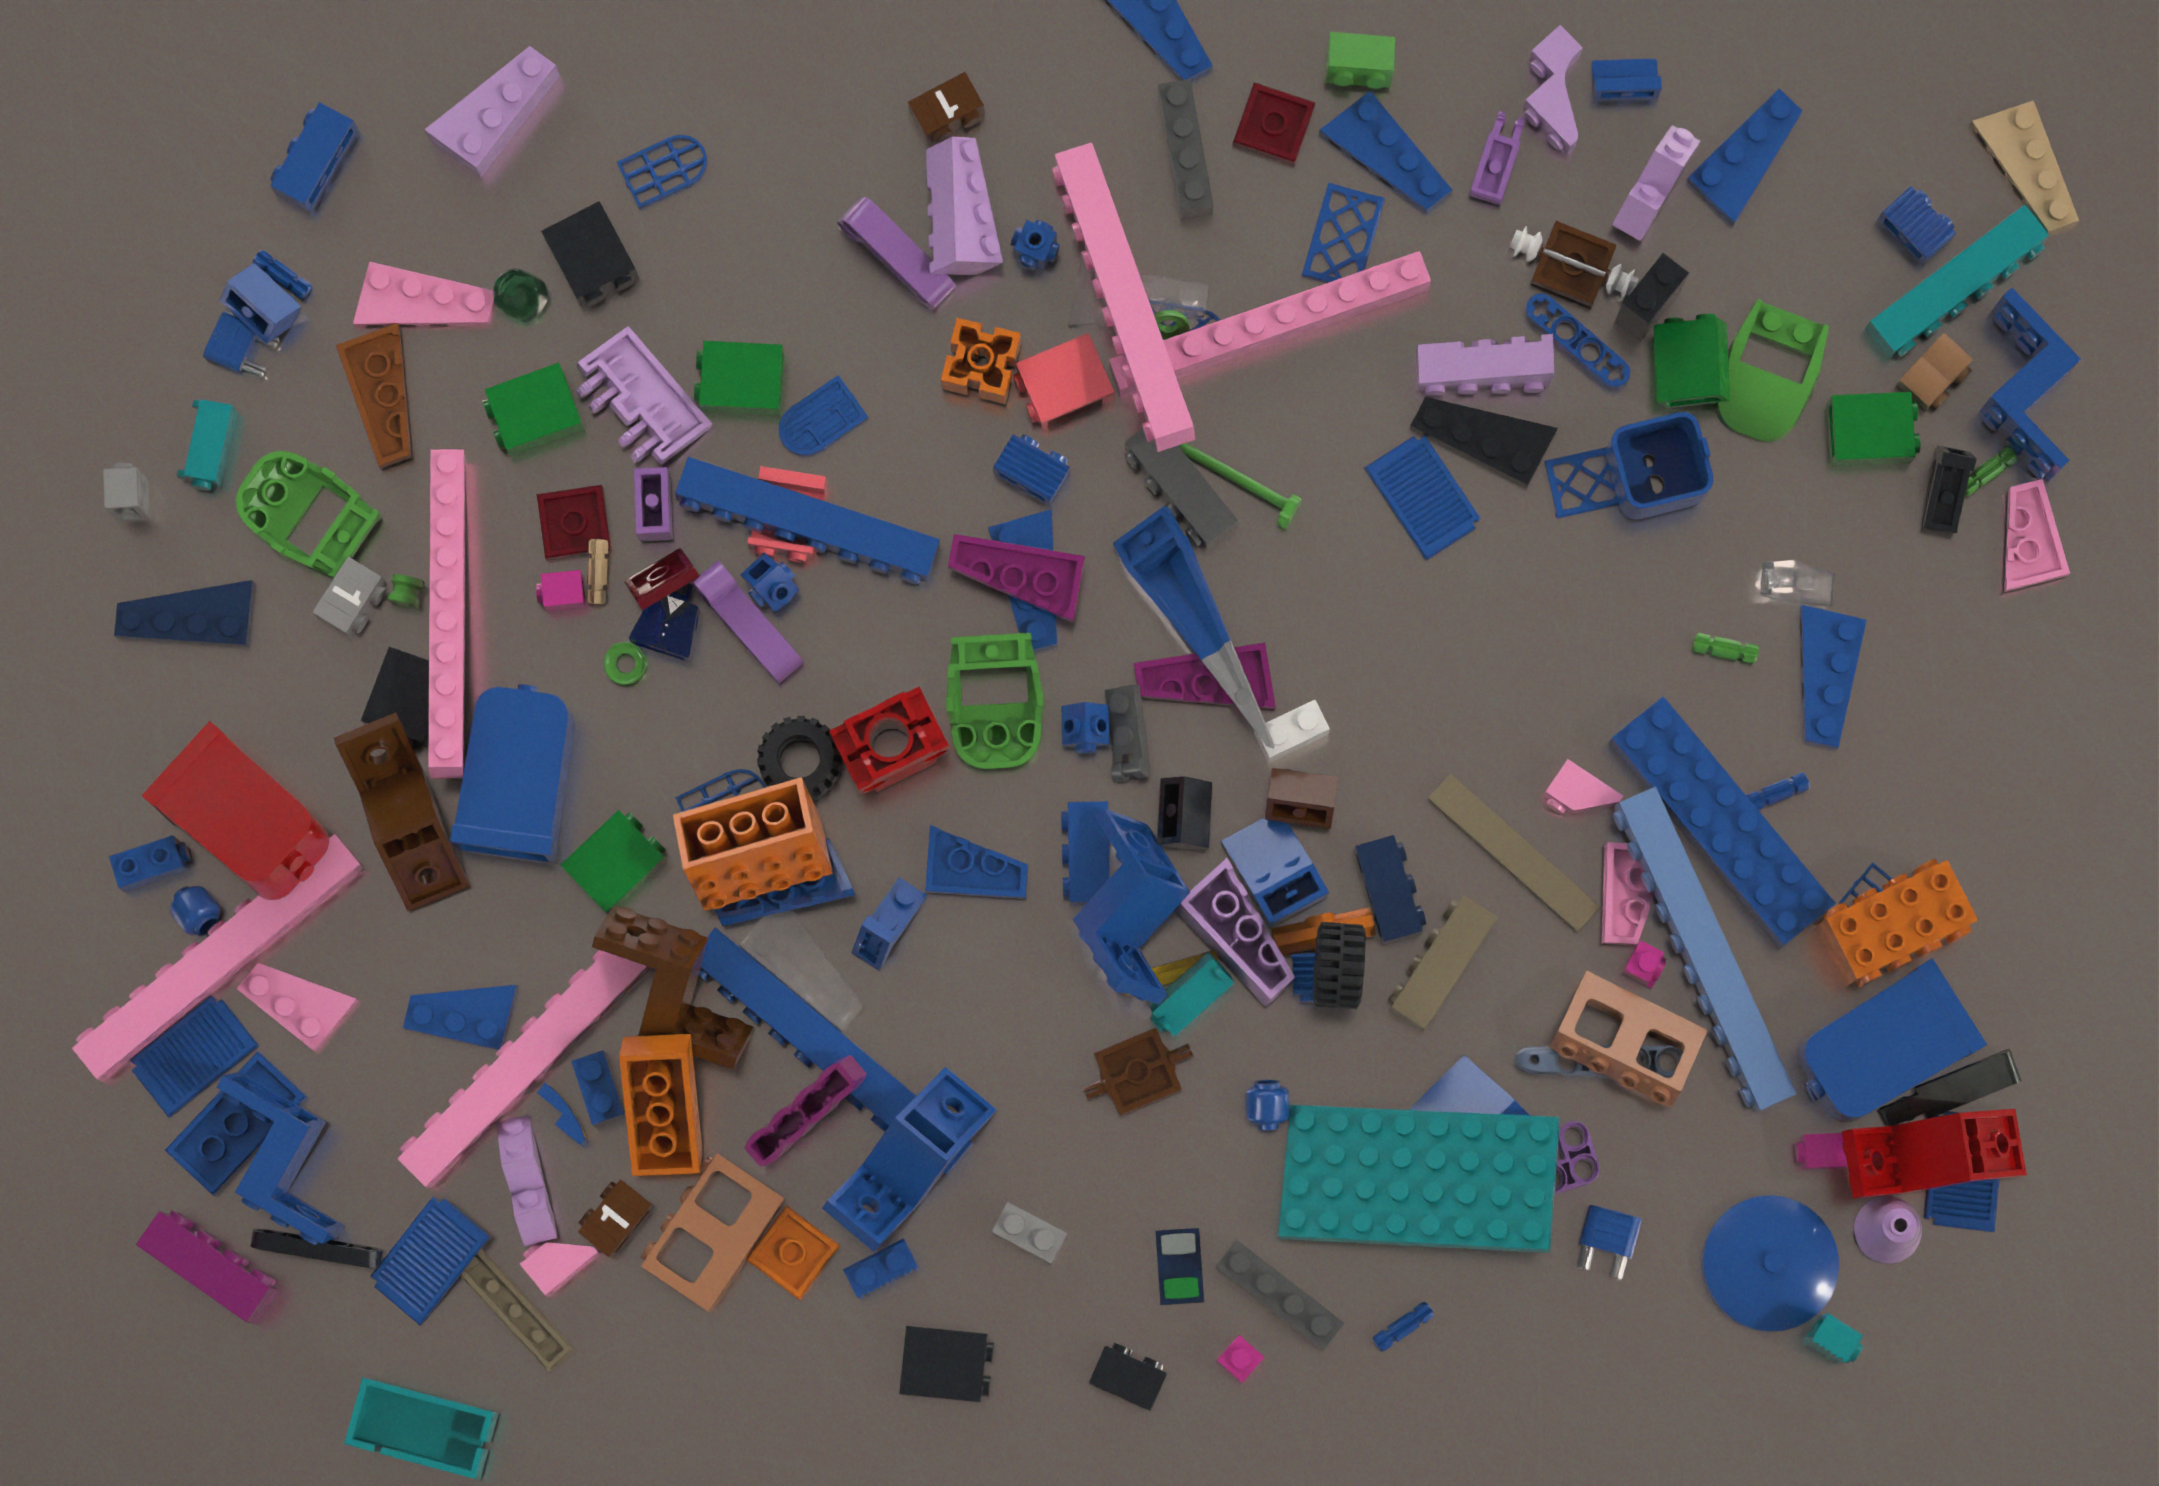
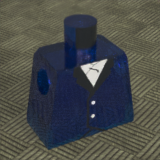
M688 583L669 594V596L644 609L630 633V642L636 646L691 664L700 618L699 607L688 603L693 585Z

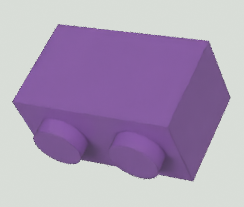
M634 468L636 535L639 541L673 540L671 476L668 468Z

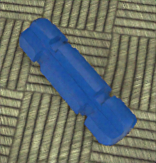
M260 250L252 263H255L264 272L266 271L273 280L287 290L291 289V292L298 298L304 299L310 293L312 286L302 277L298 278L294 271L277 259L273 260L274 258L266 251Z
M1801 772L1791 776V780L1786 778L1762 788L1761 792L1757 790L1746 796L1759 810L1764 808L1765 804L1769 806L1793 796L1794 792L1799 794L1808 790L1810 783L1805 773Z
M1422 1302L1413 1308L1414 1311L1412 1313L1409 1311L1390 1324L1386 1331L1382 1330L1372 1338L1377 1348L1381 1352L1387 1350L1394 1345L1392 1342L1395 1340L1397 1342L1420 1327L1419 1324L1421 1322L1426 1323L1433 1318L1434 1312L1427 1302Z

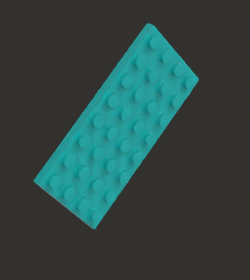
M1291 1105L1278 1236L1280 1239L1550 1253L1560 1119L1559 1117Z

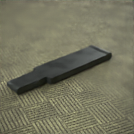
M2006 1049L1915 1086V1094L1901 1097L1898 1101L1881 1107L1880 1112L1886 1126L1911 1121L1922 1114H1925V1117L1929 1119L2017 1084L2022 1080L2010 1049Z

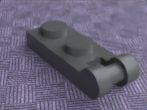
M1140 685L1105 690L1106 705H1109V729L1114 760L1111 768L1112 776L1116 782L1127 781L1130 776H1135L1136 778L1147 777L1150 774V762ZM1128 754H1133L1134 759L1132 763H1129Z

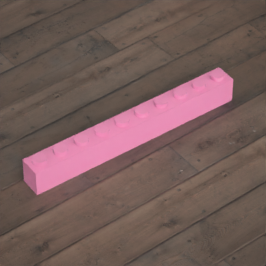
M1091 142L1055 154L1057 166L1051 168L1057 187L1062 185L1064 187L1066 195L1061 197L1067 215L1071 213L1074 215L1076 223L1071 224L1075 239L1077 243L1081 241L1084 243L1086 251L1081 252L1086 270L1093 269L1096 279L1091 280L1097 299L1103 298L1106 307L1101 309L1107 328L1113 326L1116 336L1111 337L1117 356H1124L1126 365L1122 366V371L1127 385L1134 384L1136 393L1132 394V399L1137 413L1144 412L1147 422L1142 423L1147 442L1154 441L1157 452L1196 440L1190 414L1093 144Z
M1418 251L1163 340L1176 378H1180L1429 291L1431 279L1421 252ZM1123 355L1109 359V369L1120 398L1136 393L1134 384L1127 385L1122 371V366L1126 365Z
M464 449L431 450L428 768L430 779H462L464 773L465 455Z
M336 834L329 837V846L326 853L316 863L313 873L307 880L300 881L287 896L278 900H268L258 896L253 901L250 899L243 901L235 908L234 912L236 915L226 923L224 920H221L211 927L208 931L209 937L200 944L194 942L181 953L183 958L174 965L169 963L162 967L155 974L157 979L146 987L143 984L129 995L131 1000L122 1008L119 1006L112 1008L103 1016L104 1022L95 1030L91 1027L81 1033L76 1039L78 1043L72 1047L73 1051L94 1077L104 1082L365 868Z
M598 950L592 957L594 963L586 971L580 969L568 981L571 986L562 995L559 992L553 995L544 1005L547 1010L538 1019L535 1016L530 1018L520 1029L523 1034L514 1043L511 1040L506 1042L496 1053L499 1058L490 1067L487 1064L483 1065L472 1077L475 1082L466 1091L463 1088L459 1089L448 1100L451 1106L442 1114L436 1112L424 1124L426 1130L418 1138L412 1136L400 1148L402 1154L397 1159L426 1188L431 1189L652 968Z

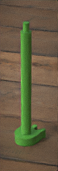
M1188 443L1178 445L1189 458L1283 509L1278 516L1277 525L1287 529L1302 502L1301 497L1292 494L1287 499Z

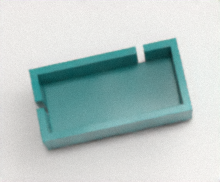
M362 1377L344 1444L372 1452L380 1451V1454L473 1479H481L489 1450L482 1448L483 1443H491L499 1413Z

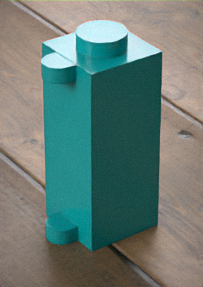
M200 399V401L193 400L192 407L198 409L185 469L178 470L176 477L192 482L191 486L196 489L210 491L211 486L222 487L238 411L230 404Z
M1208 951L1165 989L1167 996L1160 1004L1154 1002L1149 1004L1153 1013L1150 1019L1161 1032L1168 1030L1173 1036H1176L1231 987L1234 981L1227 970Z

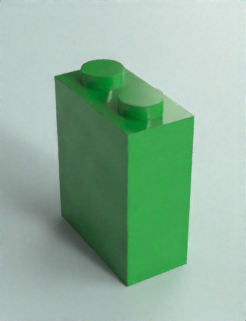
M1715 314L1696 315V320L1684 321L1683 318L1673 317L1665 319L1663 324H1655L1654 350L1657 403L1665 408H1675L1730 401L1727 324L1716 317Z
M703 340V350H697L696 370H701V382H695L694 402H699L702 412L780 416L785 354L783 345Z
M559 362L484 389L488 398L482 401L488 419L495 418L498 430L493 431L500 450L506 448L510 457L584 430Z
M1912 392L1832 395L1827 402L1832 467L1907 464L1914 460L1916 453H1920V435L1914 434V421L1918 420L1917 401H1912Z
M617 810L560 864L607 915L613 905L620 907L667 862L662 855L666 849L654 836L647 840L639 831L643 825L630 812L624 816L620 810Z

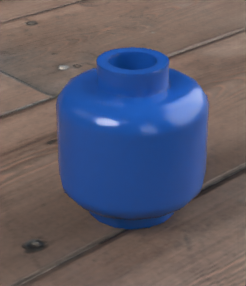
M186 886L174 894L170 913L186 934L202 936L208 934L209 929L219 922L220 907L204 887Z
M1266 1079L1254 1081V1086L1250 1087L1245 1094L1246 1118L1250 1122L1258 1124L1259 1130L1278 1129V1124L1287 1121L1290 1116L1289 1090L1281 1086L1279 1080Z

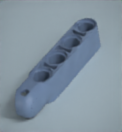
M1600 1045L1604 1048L1611 1047V1045ZM1527 1046L1520 1049L1516 1055V1066L1530 1074H1556L1563 1078H1609L1603 1074L1591 1071L1589 1067L1575 1061L1574 1069L1564 1070L1558 1063L1560 1054L1550 1049V1046ZM1641 1046L1638 1055L1643 1061L1642 1067L1665 1078H1671L1675 1070L1665 1071L1662 1069L1659 1062L1662 1054L1672 1055L1676 1060L1677 1067L1682 1056L1681 1050L1673 1046ZM1531 1057L1535 1058L1537 1064H1531L1529 1059Z

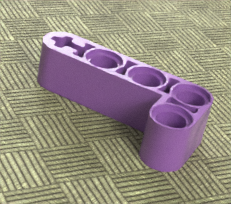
M858 198L837 220L838 226L851 239L856 242H862L931 310H934L956 287L947 274H930L929 263L933 260L869 198Z
M718 560L692 582L694 588L778 684L804 663L790 644L739 588L735 579Z
M1570 1121L1564 1124L1559 1131L1558 1148L1562 1160L1557 1161L1556 1173L1559 1176L1560 1182L1555 1188V1195L1590 1184L1598 1177L1600 1171L1599 1162L1587 1127L1578 1121ZM1573 1128L1580 1132L1582 1137L1580 1145L1570 1146L1566 1143L1564 1134L1567 1129ZM1586 1161L1590 1164L1592 1173L1589 1178L1582 1179L1576 1175L1574 1171L1576 1162Z

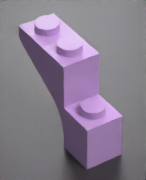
M1559 25L1531 51L1529 60L1532 62L1530 63L1532 70L1540 78L1546 77L1548 80L1525 100L1523 109L1525 110L1524 115L1534 127L1540 126L1548 134L1546 137L1549 143L1556 150L1560 151L1562 149L1568 155L1576 146L1578 131L1565 85V74L1570 66L1580 57L1583 48Z
M1672 125L1654 150L1639 180L1627 196L1612 225L1641 241L1695 152L1700 140L1694 138L1693 134L1688 130Z
M529 1115L513 1117L496 1123L501 1166L511 1192L514 1218L524 1247L557 1238L555 1218L547 1195Z

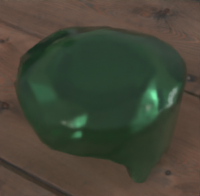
M509 268L500 274L494 283L493 301L496 307L509 318L521 323H529L542 312L547 304L548 290L544 281L535 274L520 268Z

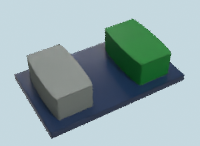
M1199 1228L1155 1231L1160 1305L1203 1303L1204 1290Z

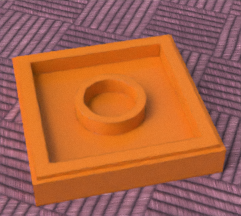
M786 1205L746 1260L798 1300H801L841 1246Z

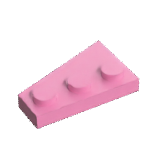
M2043 479L2010 487L2008 489L2004 592L2068 576L2070 574Z
M1607 842L1604 844L1601 942L1603 944H1638L1654 896L1653 891L1649 893L1645 888L1641 878V874L1644 871L1640 862H1635L1632 859L1627 843Z
M257 963L237 988V990L314 1052H317L358 1002L356 998Z

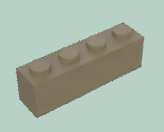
M1463 895L1460 902L1455 899L1452 900L1443 914L1448 919L1441 930L1435 927L1425 942L1430 947L1423 958L1419 955L1415 957L1406 971L1412 976L1405 986L1399 983L1388 999L1394 1003L1390 1008L1391 1012L1424 1032L1497 919L1496 915Z

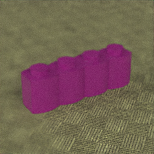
M851 1055L839 1059L826 1068L815 1082L800 1091L793 1102L778 1111L772 1117L770 1123L756 1131L748 1139L744 1149L760 1167L772 1163L786 1153L796 1140L808 1133L818 1120L834 1110L841 1099L856 1090L863 1083L867 1073Z

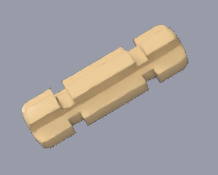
M591 539L588 542V553H591V558H588L587 585H590V589H587L586 600L591 604H604L607 596V590H604L603 587L607 585L608 558H605V554H608V541L604 539Z

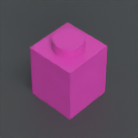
M581 570L540 574L541 584H536L538 604L543 603V607L547 612L587 608L584 576Z
M1842 1133L1804 1134L1800 1136V1142L1795 1144L1796 1162L1802 1163V1170L1843 1169L1847 1167V1159L1843 1151Z
M1238 1335L1216 1362L1242 1384L1265 1357L1243 1337Z

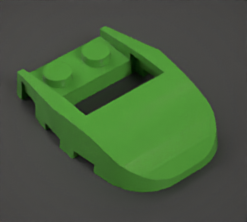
M1757 299L1728 349L1730 401L1715 403L1714 408L1718 419L1729 430L1756 441L1775 442L1785 438L1794 430L1809 400L1812 399L1821 369L1829 325L1819 324ZM1749 335L1811 358L1802 384L1741 362L1740 359Z
M275 451L259 459L240 485L236 496V508L242 521L254 533L265 540L270 547L295 562L332 578L336 576L347 557L352 558L376 522H379L381 519L380 512L375 508L373 510L366 504L360 495L339 479L334 472L326 467L322 468L293 452ZM325 487L347 501V503L311 556H309L286 540L320 490Z
M1031 633L951 637L950 644H952L950 664H948L946 711H948L954 747L958 755L971 766L981 769L1016 767L1027 762L1038 749L1041 738V719L1044 701L1037 660L1035 659L1031 642ZM1026 666L1028 702L962 706L960 670Z

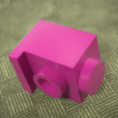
M1640 940L1636 944L1621 974L1652 989L1666 965L1667 959L1663 957L1665 952Z

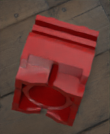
M920 686L906 693L903 691L866 711L844 720L843 724L829 730L860 794L873 789L876 792L883 790L935 764L936 758L950 750L949 744ZM899 729L909 739L906 748L899 755L884 757L872 749L876 736L883 730Z

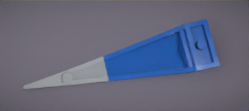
M1163 506L1112 544L1127 571L1202 660L1265 745L1274 749L1272 737L1190 541L1183 534L1170 508Z

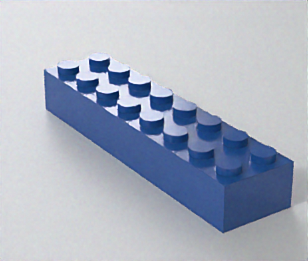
M1664 696L1611 738L1608 743L1646 790L1656 786L1670 819L1778 949H1781L1836 904Z

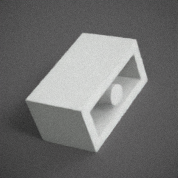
M1313 700L1266 722L1274 742V749L1267 747L1256 731H1254V735L1269 764L1328 736L1330 728L1316 700Z

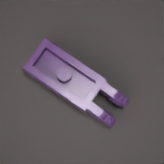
M1502 111L1498 112L1493 131L1489 132L1469 196L1497 205H1501L1521 143L1519 138L1526 120L1518 117V120L1515 121L1512 139L1499 135L1506 120V113Z

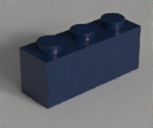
M1391 835L1356 845L1354 848L1355 856L1382 946L1421 935L1423 932L1422 926L1426 925V919L1422 906H1415L1412 894L1417 893L1412 874L1406 875L1402 862L1407 861V856L1402 841L1396 843L1395 836Z

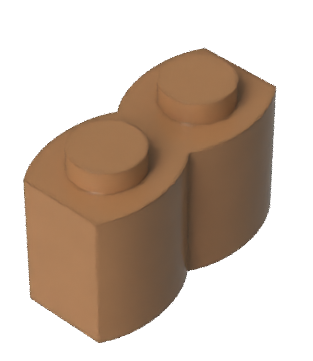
M1943 333L1897 383V386L1904 392H1912V399L1917 401V404L1925 411L1931 405L1937 409L1950 395L1946 389L1954 381L1960 385L1973 371L1968 367L1973 358Z

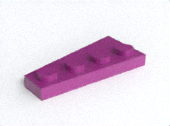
M954 534L948 569L1074 623L1085 556Z
M1265 642L1234 647L1259 708L1276 709ZM1196 653L1134 663L1136 683L1140 685L1141 698L1236 706Z

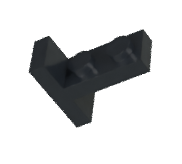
M1937 445L1934 457L1937 463L1923 526L1957 533L1970 471L1974 472L1977 458L1970 451Z

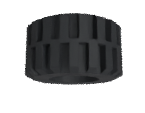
M797 716V719H791V717L783 718L784 722L780 724L776 722L771 726L772 730L769 733L765 732L762 737L763 742L758 746L757 764L760 774L767 787L796 779L788 776L782 770L780 764L781 755L793 743H810L818 750L820 762L812 774L802 777L811 798L819 800L823 798L822 795L825 792L830 793L834 788L833 784L835 781L838 782L841 776L840 769L843 765L842 757L829 733L830 729L825 724H820L819 720L811 718V720L806 719L805 716Z
M1321 922L1318 927L1313 975V1001L1315 1006L1357 1009L1360 1005L1366 950V932L1363 925Z

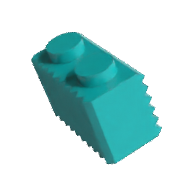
M1829 1313L1820 1315L1803 1340L1804 1346L1809 1345L1810 1349L1815 1348L1816 1353L1821 1352V1357L1826 1356L1827 1361L1832 1360L1833 1364L1842 1362L1848 1364L1850 1361L1853 1363L1864 1345L1859 1343L1863 1337L1862 1334Z

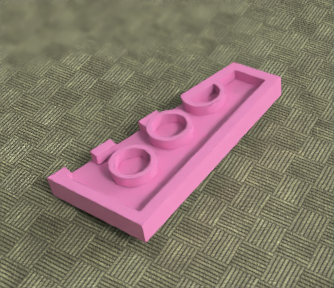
M369 262L353 325L354 327H366V325H382L386 327L396 323L399 325L429 326V324H447V326L490 325L498 294L494 290Z

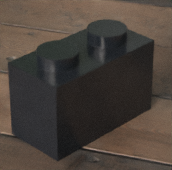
M1186 776L1160 779L1157 845L1183 850L1209 848L1212 782Z
M1114 1343L1112 1348L1105 1346L1089 1384L1151 1411L1167 1376V1373L1162 1371L1164 1364L1146 1356L1143 1362L1130 1357L1132 1350L1117 1343Z

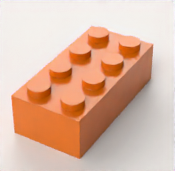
M691 1034L623 1037L619 1061L632 1176L700 1173L703 1148Z

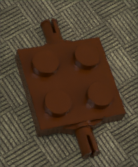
M1153 1028L1094 1053L1100 1068L1101 1080L1082 1088L1084 1093H1087L1085 1094L1087 1100L1107 1093L1114 1101L1119 1116H1122L1182 1091L1175 1073V1063L1193 1057V1053L1188 1043L1169 1051L1162 1043L1157 1029Z

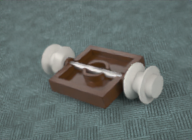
M1559 221L1555 222L1546 245L1543 244L1541 246L1543 239L1540 231L1532 236L1527 234V226H1525L1523 232L1516 230L1509 247L1515 250L1513 257L1520 252L1526 254L1527 262L1535 259L1539 252L1538 257H1540V261L1531 280L1532 284L1592 307L1602 282L1605 283L1608 280L1606 284L1608 295L1616 290L1621 292V299L1623 300L1625 294L1630 295L1639 278L1633 276L1635 269L1629 274L1622 272V264L1615 266L1611 274H1609L1608 266L1617 247L1616 244Z

